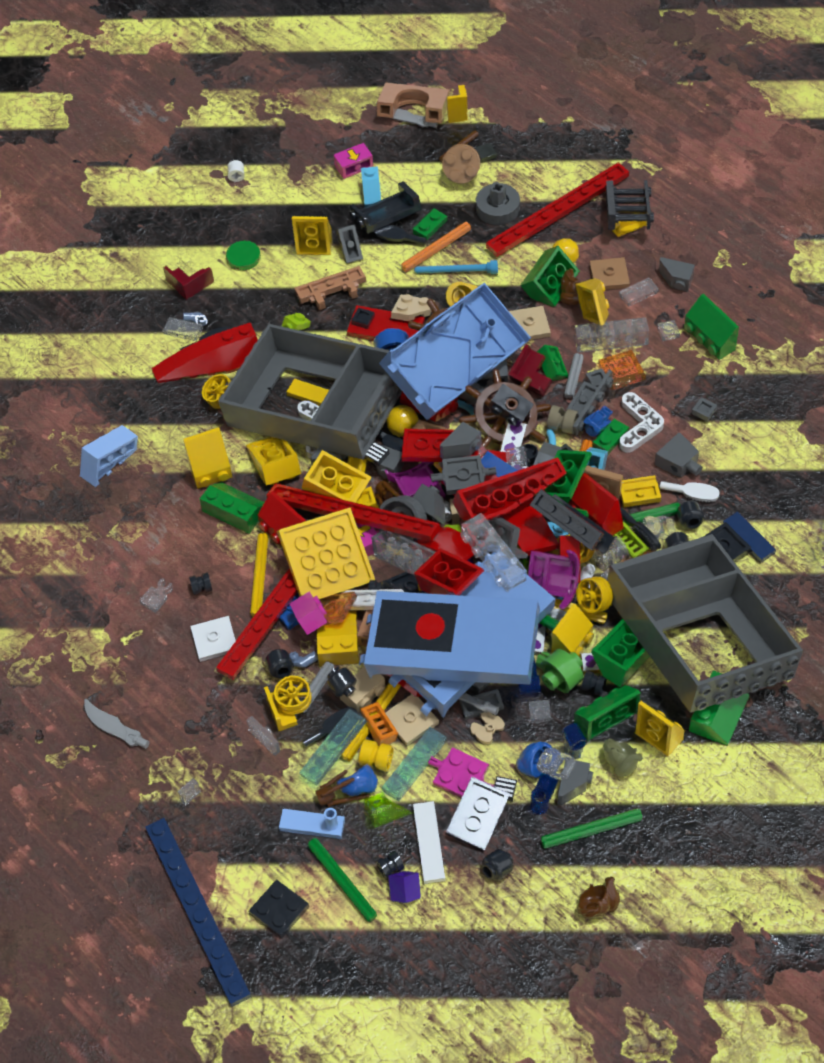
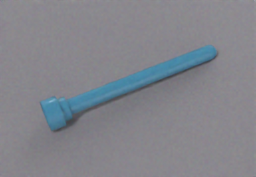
M490 260L487 264L417 266L414 268V272L487 271V273L498 274V261Z

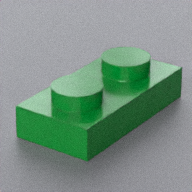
M433 209L413 228V234L426 238L427 241L448 221L447 215Z
M614 418L593 441L592 447L606 450L609 455L619 444L622 435L629 431V427Z

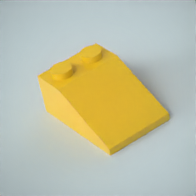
M292 216L297 255H331L333 239L328 218Z
M594 278L575 284L583 318L598 325H604L609 315V303L604 296V283Z
M219 427L183 439L190 471L197 489L233 477Z
M268 437L246 444L254 465L266 486L274 485L285 479H293L301 474L298 456L286 440Z
M322 450L304 477L301 489L356 503L372 477Z
M346 611L344 612L345 615L339 612L343 616L342 619L337 615L339 614L338 612H334V617L329 618L330 620L317 629L319 666H323L325 662H330L333 665L359 663L357 612Z
M640 701L638 703L635 734L669 757L683 741L685 730L677 722L669 720L663 712L655 710Z

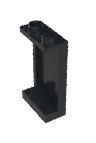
M403 181L398 183L399 193L362 209H358L354 204H351L349 214L352 221H356L360 229L363 228L367 233H370L422 210L419 195Z

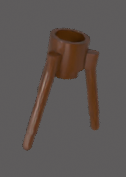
M386 480L380 481L375 486V491L377 492L375 497L380 506L383 503L382 499L387 500L392 498L393 495L395 497L401 496Z
M344 770L326 784L321 785L320 789L315 791L321 806L327 804L328 807L369 798V794L333 800L336 798L335 791L355 781L352 777L334 787L331 786L347 774V770Z

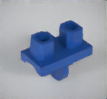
M603 406L601 410H597L586 417L583 421L586 424V433L590 436H597L610 424L611 420L609 418L613 412L606 406Z

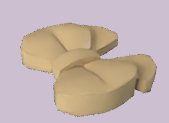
M490 712L481 713L480 717L486 725L482 726L472 723L470 729L472 735H475L479 742L488 745L493 741L492 734L495 731H503L505 723L500 717Z

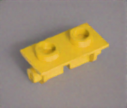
M636 212L632 214H645V212ZM619 221V223H615V230L612 231L619 237L646 226V221Z

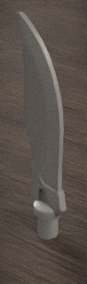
M397 109L392 118L398 121L417 124L421 127H437V123L425 122V116L414 115L403 109Z
M466 692L459 698L486 713L490 712L496 715L499 711V707L492 705L491 702L472 697Z
M88 699L84 700L85 711L89 719L99 729L124 740L130 746L139 745L145 749L149 746V741L142 738L139 731L124 726L118 717L96 708Z

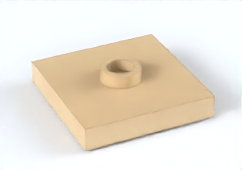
M543 306L509 311L531 337L530 340L551 337Z
M412 694L386 712V715L398 732V737L406 746L439 724V720L431 711L428 716H425L420 711L424 703L419 697H415Z

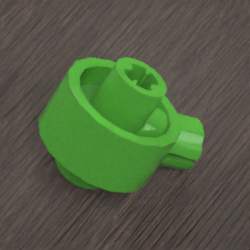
M556 649L551 654L543 651L537 656L536 665L544 673L541 679L550 690L558 689L563 693H568L583 681L584 676L581 670L583 662L576 653L570 652L568 654L562 649Z

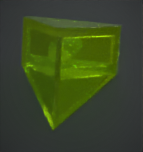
M383 792L363 799L375 828L413 813L388 799Z

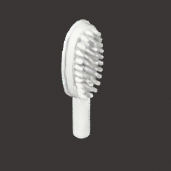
M661 481L660 489L684 493L687 498L695 499V501L713 502L719 497V490L716 487L703 483L679 485Z

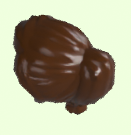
M570 268L564 272L561 279L562 293L559 299L565 304L577 305L580 302L575 284H578L579 280L574 277L573 269Z
M605 878L603 885L594 886L590 884L589 888L579 896L576 912L584 918H598L607 912H614L620 903L619 891L614 885L615 878Z

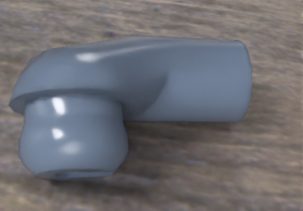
M200 312L183 313V322H194L198 326L207 324L206 316Z
M315 651L305 657L299 656L296 652L289 654L296 667L306 668L318 660V655Z

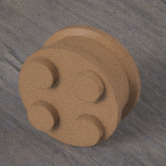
M467 144L452 146L444 155L442 161L443 172L449 180L455 183L471 181L477 175L480 168L478 152Z

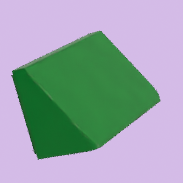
M542 346L537 352L546 358L541 365L545 376L552 381L568 378L569 375L558 347Z

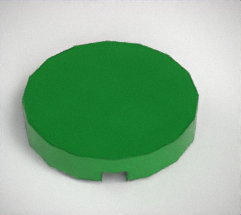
M238 241L227 249L226 257L228 264L232 268L248 270L258 264L261 254L259 247L251 241Z

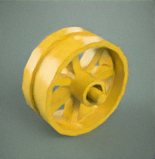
M224 374L212 376L205 382L202 388L203 398L211 407L220 409L218 401L228 387L226 383L231 382Z
M595 576L581 580L576 590V597L582 610L587 613L603 612L610 607L613 592L606 579Z
M299 676L284 677L275 686V700L282 712L292 715L299 714L305 711L311 704L312 695L310 687L304 678ZM303 688H306V690H307L308 692H300V691H301ZM280 693L285 694V696L279 698ZM305 697L302 702L299 700V698ZM289 700L288 705L282 703Z

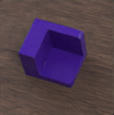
M401 871L389 875L391 901L408 903L421 898L418 872Z

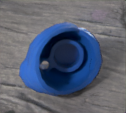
M541 741L531 743L521 752L517 759V769L520 773L527 776L540 777L554 762L553 747Z
M368 764L361 767L353 775L337 781L338 785L352 777L355 779V781L339 789L349 796L373 793L378 784L377 776Z

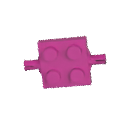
M453 747L443 761L431 756L428 762L429 765L438 768L433 785L462 798L471 777L485 782L484 776L489 769L488 763Z

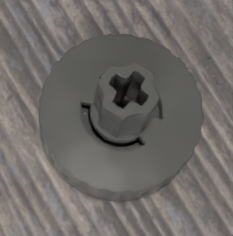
M494 182L483 187L477 193L476 213L485 223L504 225L512 222L519 215L520 196L512 186Z
M407 495L389 498L379 508L427 520L423 506L418 500ZM378 529L383 539L393 546L403 547L417 541V538Z

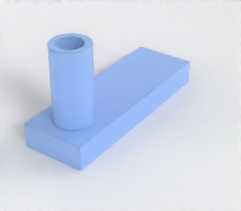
M327 808L324 814L283 809L279 831L341 839L345 817L337 816L334 808Z

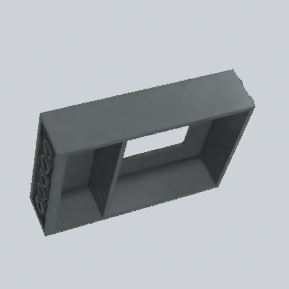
M268 324L249 355L246 356L240 369L237 370L235 377L228 384L223 395L220 396L218 402L226 424L229 427L363 460L401 396L402 390L379 364L389 350ZM284 370L335 381L311 421L260 409Z
M713 534L610 565L607 581L613 592L612 604L690 713L794 678L803 653L802 648ZM718 614L755 663L698 681L663 631Z

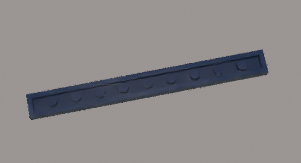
M165 818L145 826L231 1007L251 998L241 973Z

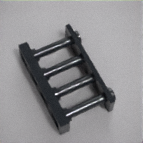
M644 180V189H617V187L613 186V181H606L608 230H615V223H619V221H646L647 230H650V224L654 223V212L650 210L649 197H651V187H648L647 180ZM641 195H643V197H617V196H641ZM618 204H644L634 206H618ZM645 212V214H619V213Z
M540 489L530 506L590 550L597 548L605 554L616 539L556 494L551 496L546 491Z

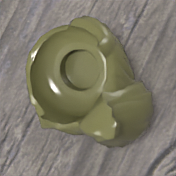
M609 738L603 744L605 758L614 767L615 774L619 777L632 774L637 767L638 761L643 759L641 754L636 753L637 748H632L625 742L618 743Z

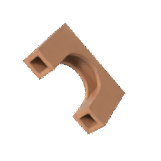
M385 83L377 100V116L393 118L400 106L420 104L426 107L425 122L442 124L447 111L449 89Z

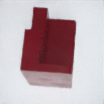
M168 266L163 267L166 281L186 300L214 283L210 267L202 268L191 276H188L179 267L173 271Z
M525 344L508 374L512 382L521 385L525 377L529 376L532 381L527 389L543 397L552 383L550 378L538 373L546 359L545 356L532 350L528 344Z

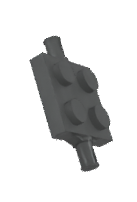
M480 455L442 459V473L431 474V482L443 481L446 486L447 495L456 494L458 490L484 482L487 475H496V467L484 468Z

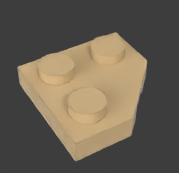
M401 294L391 312V318L411 321L415 320V316L418 315L423 317L429 316L432 311L427 305L428 298Z

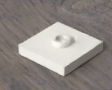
M229 616L191 626L200 662L226 655L236 641Z

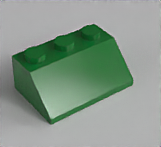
M556 246L543 252L520 286L530 298L555 307L562 293L561 279L564 272L569 268L573 269L574 277H576L580 271L563 250Z
M703 293L685 315L684 327L688 333H691L700 344H703L708 349L711 355L720 360L736 350L739 326Z
M558 450L554 458H559L566 471V475L545 488L544 491L551 496L556 494L568 503L576 490L592 453L587 451Z
M223 482L209 485L199 498L202 512L248 534L251 533L259 522L258 513L265 503Z
M624 619L591 651L603 677L619 687L650 657Z
M713 670L710 678L722 673ZM747 693L738 698L726 700L721 704H714L703 710L694 711L689 731L728 746L750 695Z
M624 685L621 688L617 687L610 694L597 698L587 707L579 708L574 713V724L588 742L636 715L641 693L638 689L628 685Z

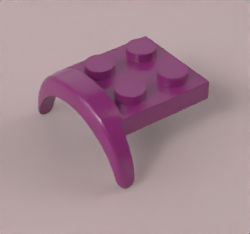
M422 462L412 469L399 473H392L387 471V469L384 471L387 478L396 484L403 496L413 497L419 487L424 484L427 487H430V485L440 490L439 495L446 500V494L439 482H431V474H433L431 467L434 462Z
M567 550L569 556L567 557L531 551L528 576L549 594L564 597L559 608L565 609L573 600L578 586L580 564L577 554L574 551Z

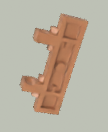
M357 266L294 287L301 304L308 301L311 303L315 302L317 308L322 310L326 308L324 301L326 295L341 290H348L351 299L357 298L358 284L366 282V276L361 267Z

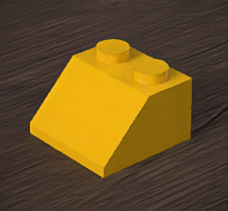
M574 603L552 632L551 653L556 649H562L568 654L574 652L581 657L585 645L590 644L594 638L593 624Z

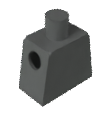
M681 433L676 434L656 453L655 465L677 477H683L688 471L697 476L702 470V466L697 463L699 451Z

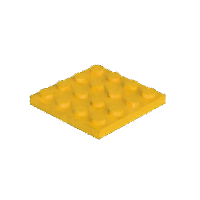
M351 508L277 531L300 597L310 591L313 597L317 595L320 600L368 584L370 580H375Z

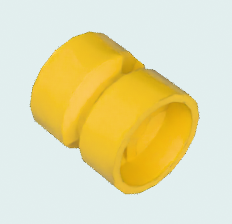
M365 739L359 753V765L364 766L368 764L370 767L375 765L377 770L388 772L393 759L394 746L384 743L378 746L377 742Z

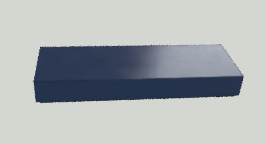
M739 512L723 521L751 546L750 553L760 563L776 553V549Z

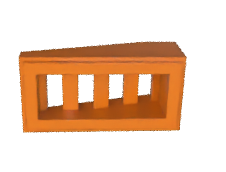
M379 702L360 709L370 733L378 746L382 743L391 744L396 741L398 732ZM375 711H377L378 713L373 716L369 715L370 713H373Z

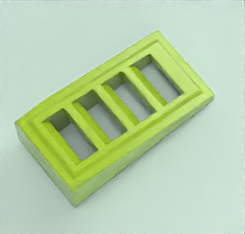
M623 522L624 529L613 535L616 538L613 544L629 557H639L647 552L649 548ZM639 547L640 550L634 553L633 550Z

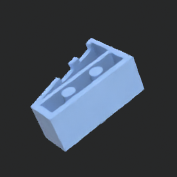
M121 425L82 447L80 477L94 487L100 484L99 479L105 474L109 476L112 473L111 469L117 463L121 465L137 450L138 436Z

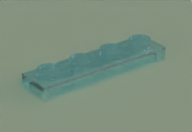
M349 709L299 772L300 775L317 786L366 724L365 718Z
M429 727L382 786V791L400 801L427 767L431 756L435 757L446 743L447 737Z

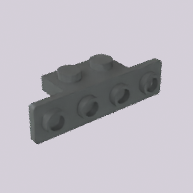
M611 370L607 371L598 387L584 381L567 409L579 411L578 419L573 425L574 435L577 436L580 431L585 429L586 424L583 421L595 412L598 402L601 403L605 396L604 392L612 386L614 378Z
M501 517L490 519L488 530L483 527L467 528V532L473 535V538L481 540L485 545L497 549L502 554L507 555L510 560L518 561L520 558H527L528 556L526 552L517 548L520 528Z

